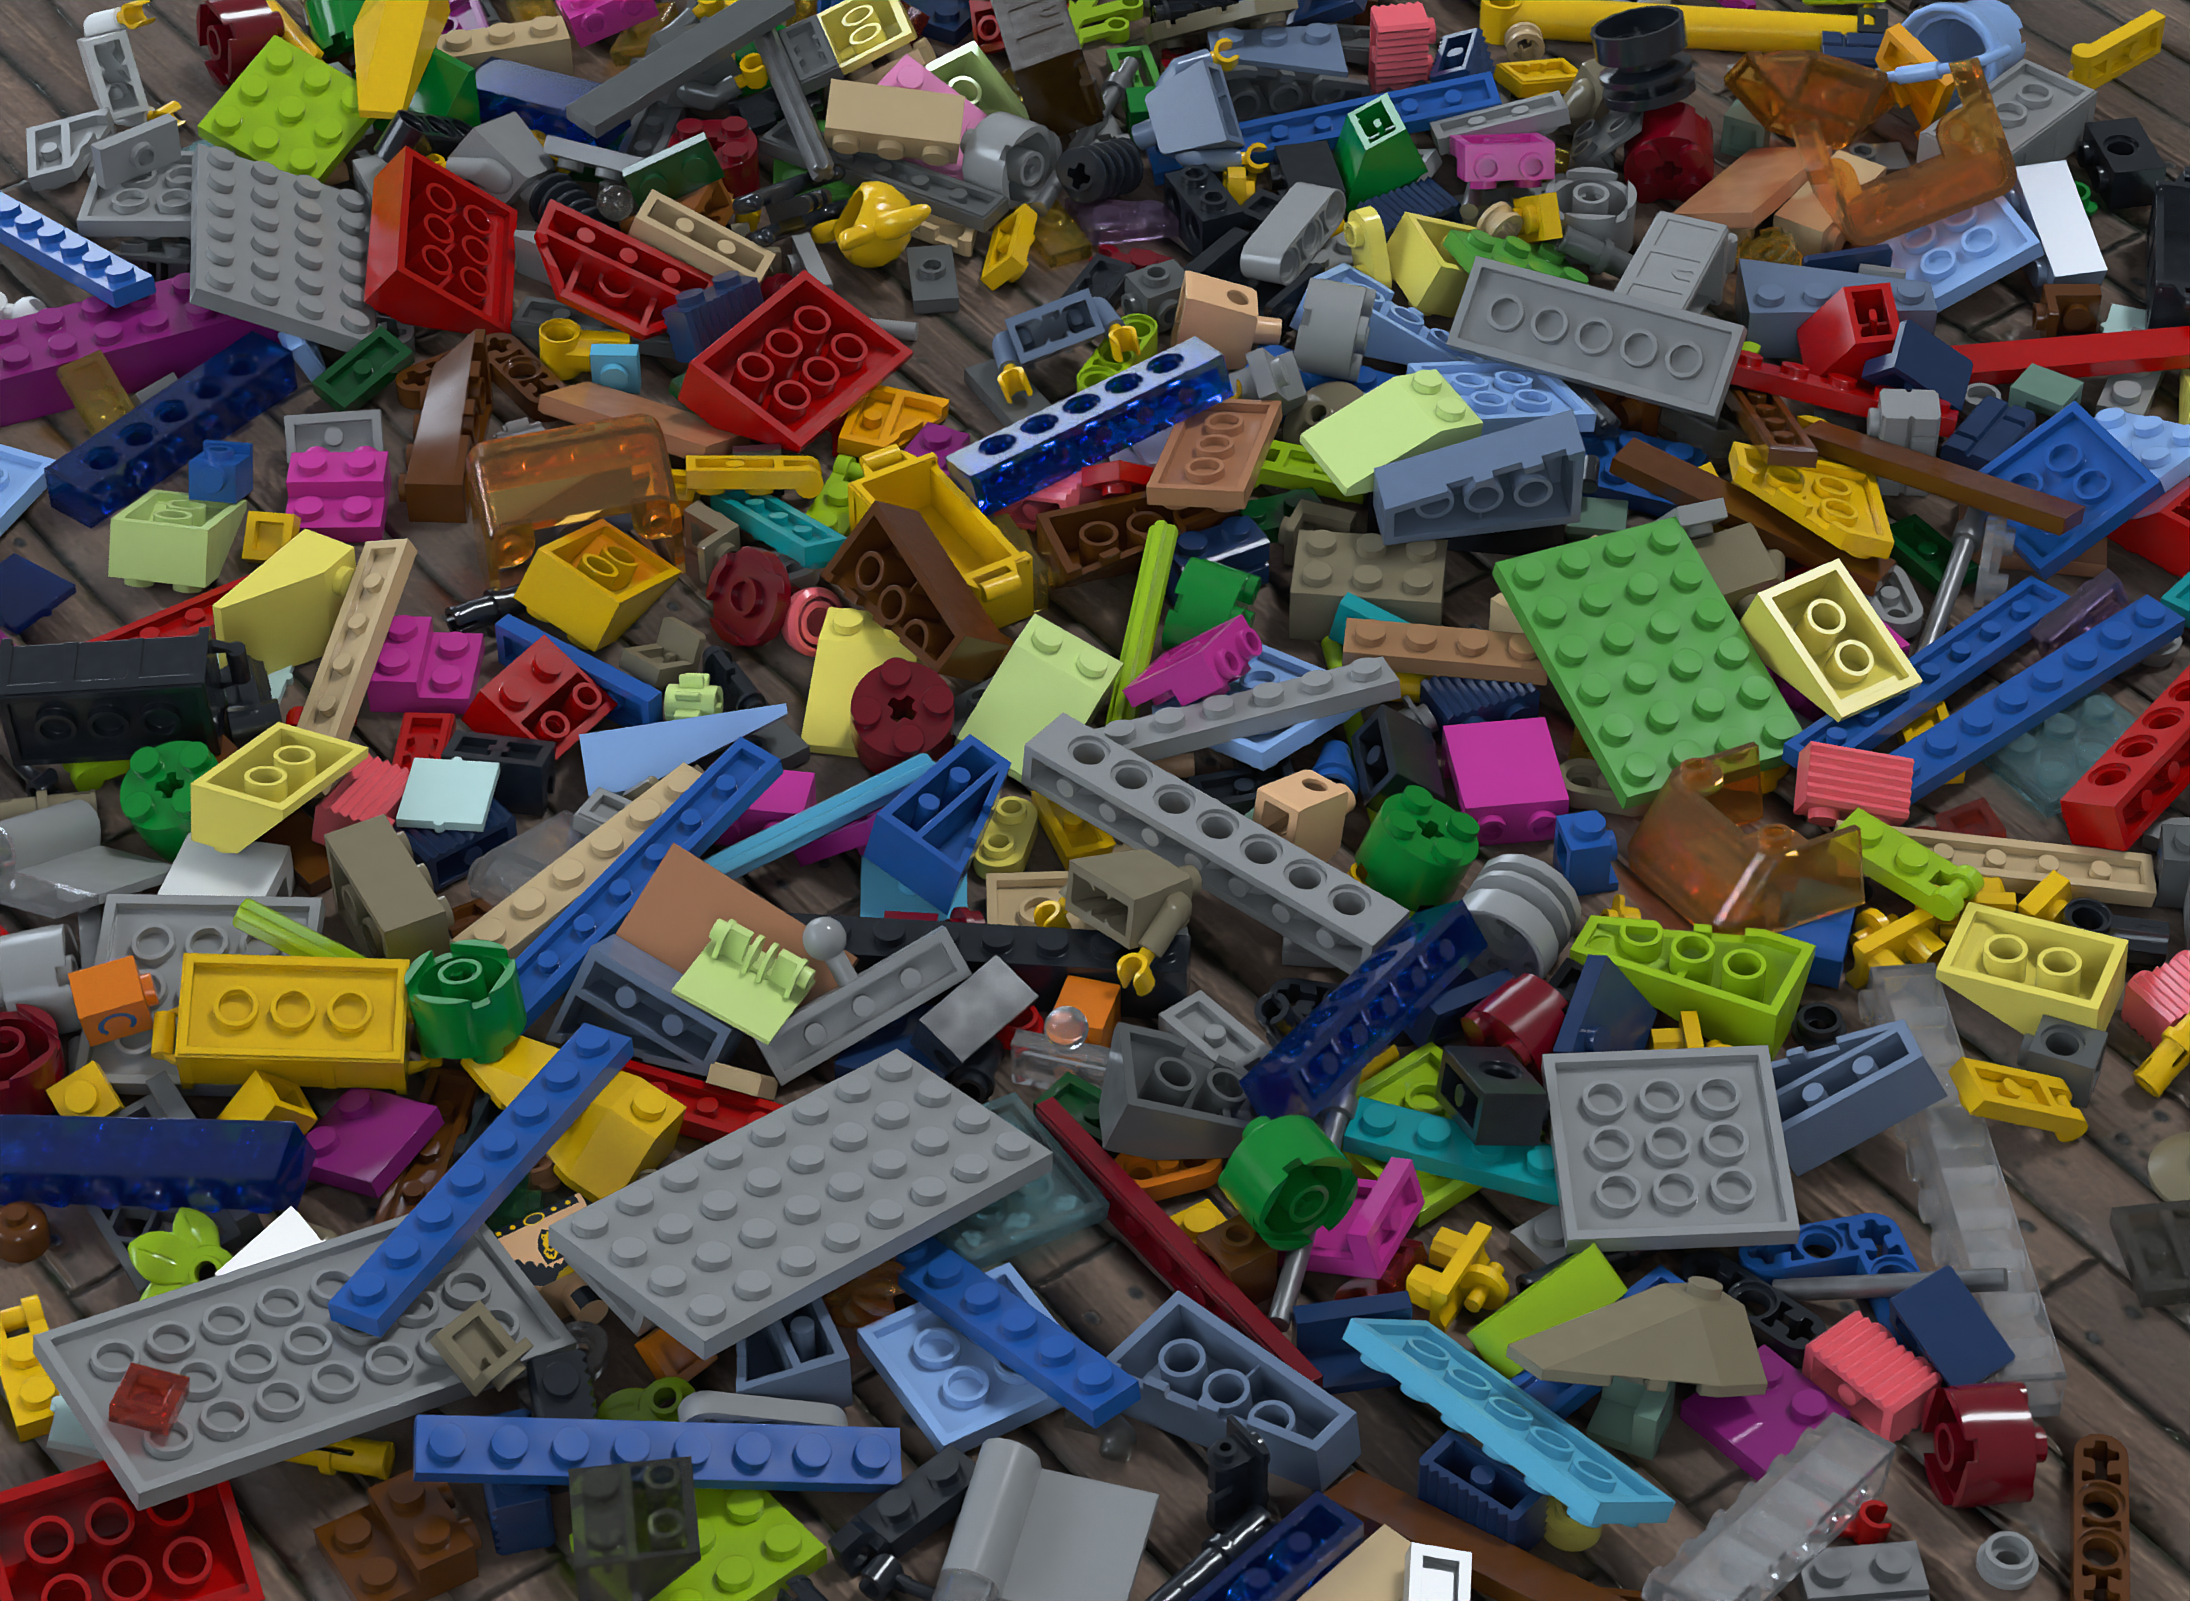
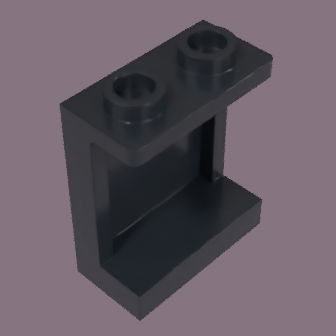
M1235 226L1183 268L1186 271L1197 272L1253 288L1257 291L1258 316L1282 319L1281 337L1293 330L1289 325L1305 294L1310 278L1325 272V266L1314 263L1288 286L1245 277L1241 272L1240 258L1243 247L1250 238V232Z

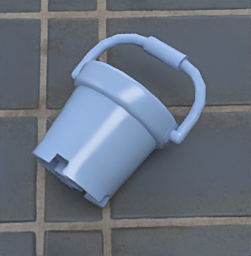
M1998 0L1933 3L1915 10L1901 25L1917 38L1939 61L1897 67L1895 71L1882 72L1878 67L1870 72L1869 78L1875 83L1897 82L1899 85L1941 79L1943 75L1952 73L1958 79V82L1945 111V114H1947L2023 59L2026 52V42L2021 44V34L2019 32V29L2023 28L2021 20L2008 5Z

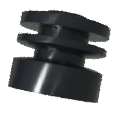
M1657 5L1633 8L1606 17L1591 28L1590 35L1595 60L1601 66H1605L1600 72L1599 80L1600 85L1604 87V106L1609 110L1623 113L1659 109L1689 97L1696 90V76L1691 70L1693 66L1692 56L1682 51L1688 46L1689 39L1684 12L1678 7Z

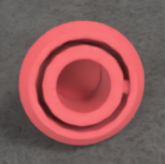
M809 587L791 596V605L787 611L781 633L787 644L798 653L815 657L818 639L828 608H843L839 598L832 591L822 587Z

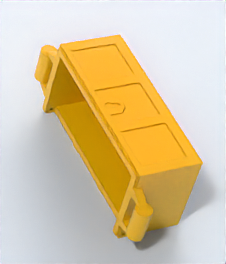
M893 444L860 456L859 463L864 477L848 483L850 533L875 500L919 511L997 629L1034 615L1033 557L1026 551L1019 552L1006 539L998 527L989 521L965 492H962L940 469L938 456L934 452L916 457L900 450L897 444Z
M183 953L179 1006L169 1011L164 1010L154 1013L151 1057L158 1060H166L177 1066L182 1089H193L195 1084L244 1085L257 1069L292 1081L302 1087L393 1089L396 1091V1095H407L408 1075L423 1071L428 1067H440L443 1063L442 1057L431 1059L426 1058L422 1054L420 1061H409L413 1020L404 980L405 973L410 967L409 959ZM176 1017H178L175 1054H173Z

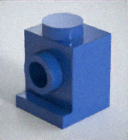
M205 440L203 442V452L189 461V500L237 503L253 491V443Z
M1598 810L1556 816L1553 865L1555 870L1560 872L1574 888L1577 896L1616 891L1619 886L1618 879L1611 865V862L1616 861L1618 857L1616 837L1612 830L1605 829L1606 820L1598 813Z

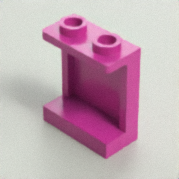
M1539 717L1443 726L1441 752L1444 778H1452L1461 812L1470 815L1479 824L1480 830L1476 836L1479 846L1553 840L1555 838L1556 816L1568 814L1569 797L1546 718Z
M1391 1157L1377 1181L1357 1178V1195L1345 1217L1331 1231H1328L1324 1226L1317 1229L1306 1271L1380 1280L1425 1204L1412 1159ZM1278 1250L1277 1267L1282 1268L1287 1250Z

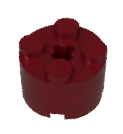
M205 0V3L200 4L197 9L196 27L199 46L208 45L211 59L204 60L209 74L220 86L233 84L274 35L283 37L285 33L281 14L278 11L271 12L266 0Z
M1677 102L1669 106L1644 112L1642 131L1624 143V178L1627 185L1629 180L1636 188L1638 202L1648 204L1656 199L1680 200L1685 203L1713 179V127L1706 116L1703 119L1695 113V107L1684 102Z
M731 116L724 120L711 119L703 121L696 118H686L677 123L676 132L669 139L668 148L705 132L724 171L725 177L721 179L727 192L734 194L732 199L760 189L758 143L755 134L748 128L747 120L739 116Z
M897 657L886 660L882 665L868 672L856 686L851 699V737L858 758L871 771L880 774L921 753L928 754L935 763L950 751L952 745L954 696L943 678L927 666Z
M1523 973L1516 979L1514 976L1461 1018L1465 1040L1468 1046L1507 1047L1543 1087L1541 1072L1542 1054H1555L1553 1048L1566 1016L1561 1009L1568 1005V1002L1554 987L1533 974Z
M16 1004L17 1011L0 1012V1135L3 1136L20 1135L27 1130L30 1124L40 1121L55 1111L56 1108L45 1090L68 1076L56 1022L42 1009L28 1004Z
M2021 1381L1952 1385L1933 1389L1929 1393L1924 1406L1922 1434L1933 1433L1934 1453H1923L1928 1480L1938 1501L1944 1506L1952 1505V1507L1960 1508L2030 1502L2034 1495L2036 1465L2046 1461L2048 1442L2044 1429L2041 1426L2033 1425L2028 1407V1393L2024 1383Z

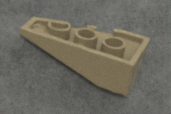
M1700 1276L1689 1277L1687 1283H1662L1511 1343L1508 1345L1506 1353L1508 1358L1543 1381L1609 1387L1612 1385L1614 1376H1617L1625 1381L1643 1385L1647 1391L1666 1392L1668 1381L1697 1384L1696 1392L1700 1396L1710 1397L1765 1395L1768 1385L1744 1304L1723 1292V1285L1721 1283Z

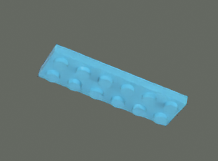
M1350 1319L1342 1339L1362 1353L1360 1360L1365 1365L1379 1372L1389 1373L1402 1383L1400 1389L1404 1394L1417 1401L1429 1403L1442 1413L1441 1420L1447 1426L1459 1432L1471 1434L1483 1443L1482 1451L1487 1456L1498 1462L1514 1466L1525 1475L1524 1482L1530 1488L1539 1493L1554 1496L1568 1507L1567 1514L1576 1522L1591 1528H1600L1602 1524H1622L1635 1528L1638 1527L1639 1523L1667 1522L1676 1503L1675 1500L1427 1320Z

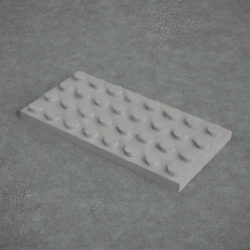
M895 1049L549 1225L548 1245L700 1358L706 1360L1052 1171L1053 1152L900 1050Z
M407 1214L33 1335V1353L136 1509L140 1511L473 1395L429 1341L436 1333L479 1299L516 1344L527 1337L534 1345L521 1359L525 1366L527 1365L526 1361L532 1358L576 1350L577 1341L485 1222L381 1338L331 1321L328 1302L408 1216ZM527 1369L515 1380L527 1376ZM493 1384L488 1386L485 1390L494 1388Z

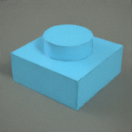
M591 344L590 365L592 382L626 393H640L642 378L639 344Z

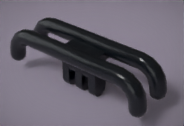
M834 164L833 170L835 174L830 180L823 179L817 182L811 178L809 172L735 198L732 203L735 213L745 215L766 207L771 222L770 225L747 233L744 238L766 248L777 241L809 230L822 222L839 219L849 198L832 202V194L825 188L808 193L804 192L842 180L845 176L844 167L840 164Z

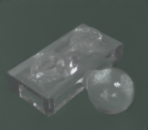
M1061 1006L1054 1009L1045 1020V1034L1021 1029L1016 1030L1010 1044L1013 1083L1047 1090L1068 1071L1102 1090L1110 1048L1084 1043L1088 1036L1089 1024L1086 1016L1079 1009L1072 1006Z

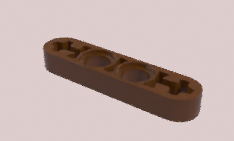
M2089 1434L2084 1436L2076 1443L2070 1468V1601H2093L2095 1588L2105 1589L2104 1601H2130L2129 1456L2127 1449L2119 1440L2105 1434ZM2094 1460L2103 1461V1466L2106 1469L2104 1480H2094ZM2099 1502L2111 1507L2115 1515L2110 1518L2100 1519L2088 1514L2083 1507L2089 1503ZM2099 1549L2111 1554L2116 1562L2109 1566H2098L2089 1562L2083 1554L2089 1550Z

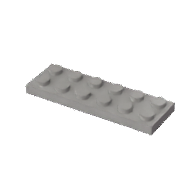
M1476 256L1446 345L1454 351L1718 421L1748 331L1743 325Z

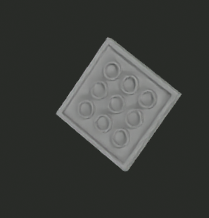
M107 894L94 966L133 955L140 974L151 973L160 1004L150 1007L154 1020L155 1012L169 1011L179 1006L183 953L290 956L233 926V918L239 906L246 898H251L321 935L326 908L322 897ZM176 1017L173 1054H175L178 1017ZM82 1028L75 1071L94 1060L102 1068L116 1094L149 1095L151 1093L145 1081L163 1071H166L179 1093L185 1096H235L243 1086L195 1084L193 1089H182L177 1066L166 1060H158L151 1057L153 1029L90 1047Z
M1768 1045L1542 1054L1541 1072L1543 1087L1548 1093L1550 1101L1548 1124L1566 1253H1582L1593 1242L1596 1243L1601 1252L1798 1244L1800 1227Z

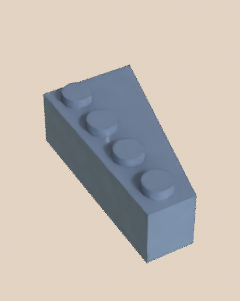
M1742 258L1738 260L1734 299L1737 321L1739 325L1745 326L1748 331L1745 341L1755 342L1761 346L1759 355L1763 356V358H1801L1796 338V329L1842 287L1890 282L1899 321L1911 319L1933 335L1935 332L1937 306L1931 282Z
M1573 409L1374 468L1373 506L1383 545L1580 522L1585 448Z
M1179 1290L1106 1357L1139 1381L1141 1399L1120 1412L1121 1414L1207 1448H1210L1216 1440L1226 1437L1227 1416L1232 1414L1249 1432L1254 1431L1258 1433L1266 1443L1270 1453L1268 1472L1322 1493L1361 1455L1357 1412Z

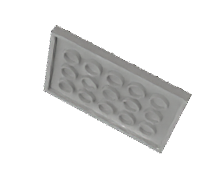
M198 143L192 157L190 303L344 352L350 351L376 329L375 309L364 302L371 209L366 202V198L351 189L340 190L322 184L314 177L308 175L297 176L279 170L266 161L254 162L236 156L223 147H208Z

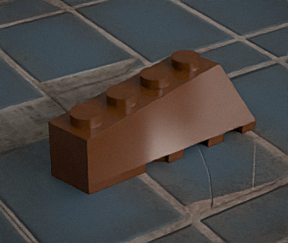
M475 329L433 366L429 385H422L421 414H415L413 419L414 443H408L406 447L407 473H400L398 481L399 501L407 502L409 522L467 523L494 407L485 329Z
M1146 491L1038 513L1036 514L1037 561L1052 590L1072 587L1099 579L1122 576L1127 573L1140 571L1148 531L1152 525H1155L1157 520H1165L1168 524L1175 525L1178 529L1179 537L1188 531L1198 532L1222 524L1226 518L1239 516V509L1231 512H1218L1207 507H1187L1181 510H1171L1163 505H1147Z
M875 500L820 574L826 581L838 585L844 590V596L855 605L863 606L874 616L873 620L878 625L896 634L903 646L938 674L980 683L1009 646L919 511Z

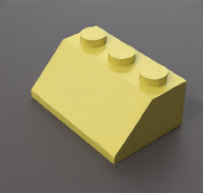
M277 722L190 784L191 841L212 846L221 853H239L368 757V747Z

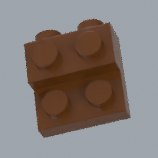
M413 1468L367 1488L369 1505L313 1529L317 1547L351 1601H426L479 1577L475 1551L482 1548V1542L474 1522L469 1515L457 1519L451 1509H454L456 1504L448 1482L413 1481Z

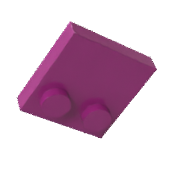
M349 1088L290 1153L286 1161L292 1174L295 1176L379 1198L440 1129L444 1121L437 1106L368 1088Z
M1764 1344L1757 1350L1768 1383L1765 1395L1710 1397L1700 1396L1696 1392L1681 1402L1680 1419L1762 1486L1767 1488L1849 1428L1851 1412Z

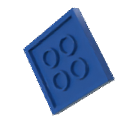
M2076 401L2070 403L1978 471L2086 506L2082 523L2061 536L1987 512L1985 522L2044 580H2047L2165 494L2161 481Z

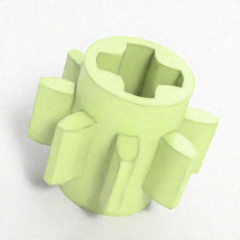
M680 674L679 684H668L665 691L664 714L666 721L723 713V691L721 686L709 685L710 674Z

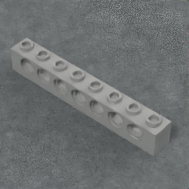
M1063 712L1025 744L1022 784L1133 849L1150 850L1177 867L1189 864L1195 866L1202 878V889L1365 984L1374 978L1403 950L1410 914L1408 909L1313 856L1303 848L1271 832L1261 824L1224 805L1219 800L1182 781L1177 776L1140 757L1133 751L1126 749L1095 731L1090 726L1079 722Z

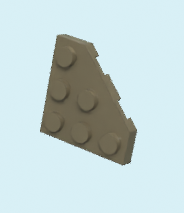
M1241 0L1237 4L1227 6L1226 11H1222L1221 7H1214L1187 14V17L1175 20L1176 24L1171 25L1170 20L1152 23L1142 30L1144 45H1149V47L1158 45L1159 52H1162L1163 48H1168L1169 51L1184 48L1183 41L1199 39L1201 46L1207 45V32L1221 31L1226 28H1237L1240 30L1263 29L1267 26L1284 23L1287 21L1286 16L1298 9L1297 0Z

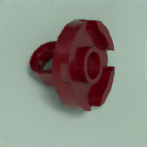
M747 546L741 547L742 549L736 553H726L720 558L711 572L706 589V600L713 601L715 618H709L711 627L721 640L734 646L758 647L765 645L777 636L784 625L787 611L791 605V596L801 589L790 581L785 565L776 554L763 548Z

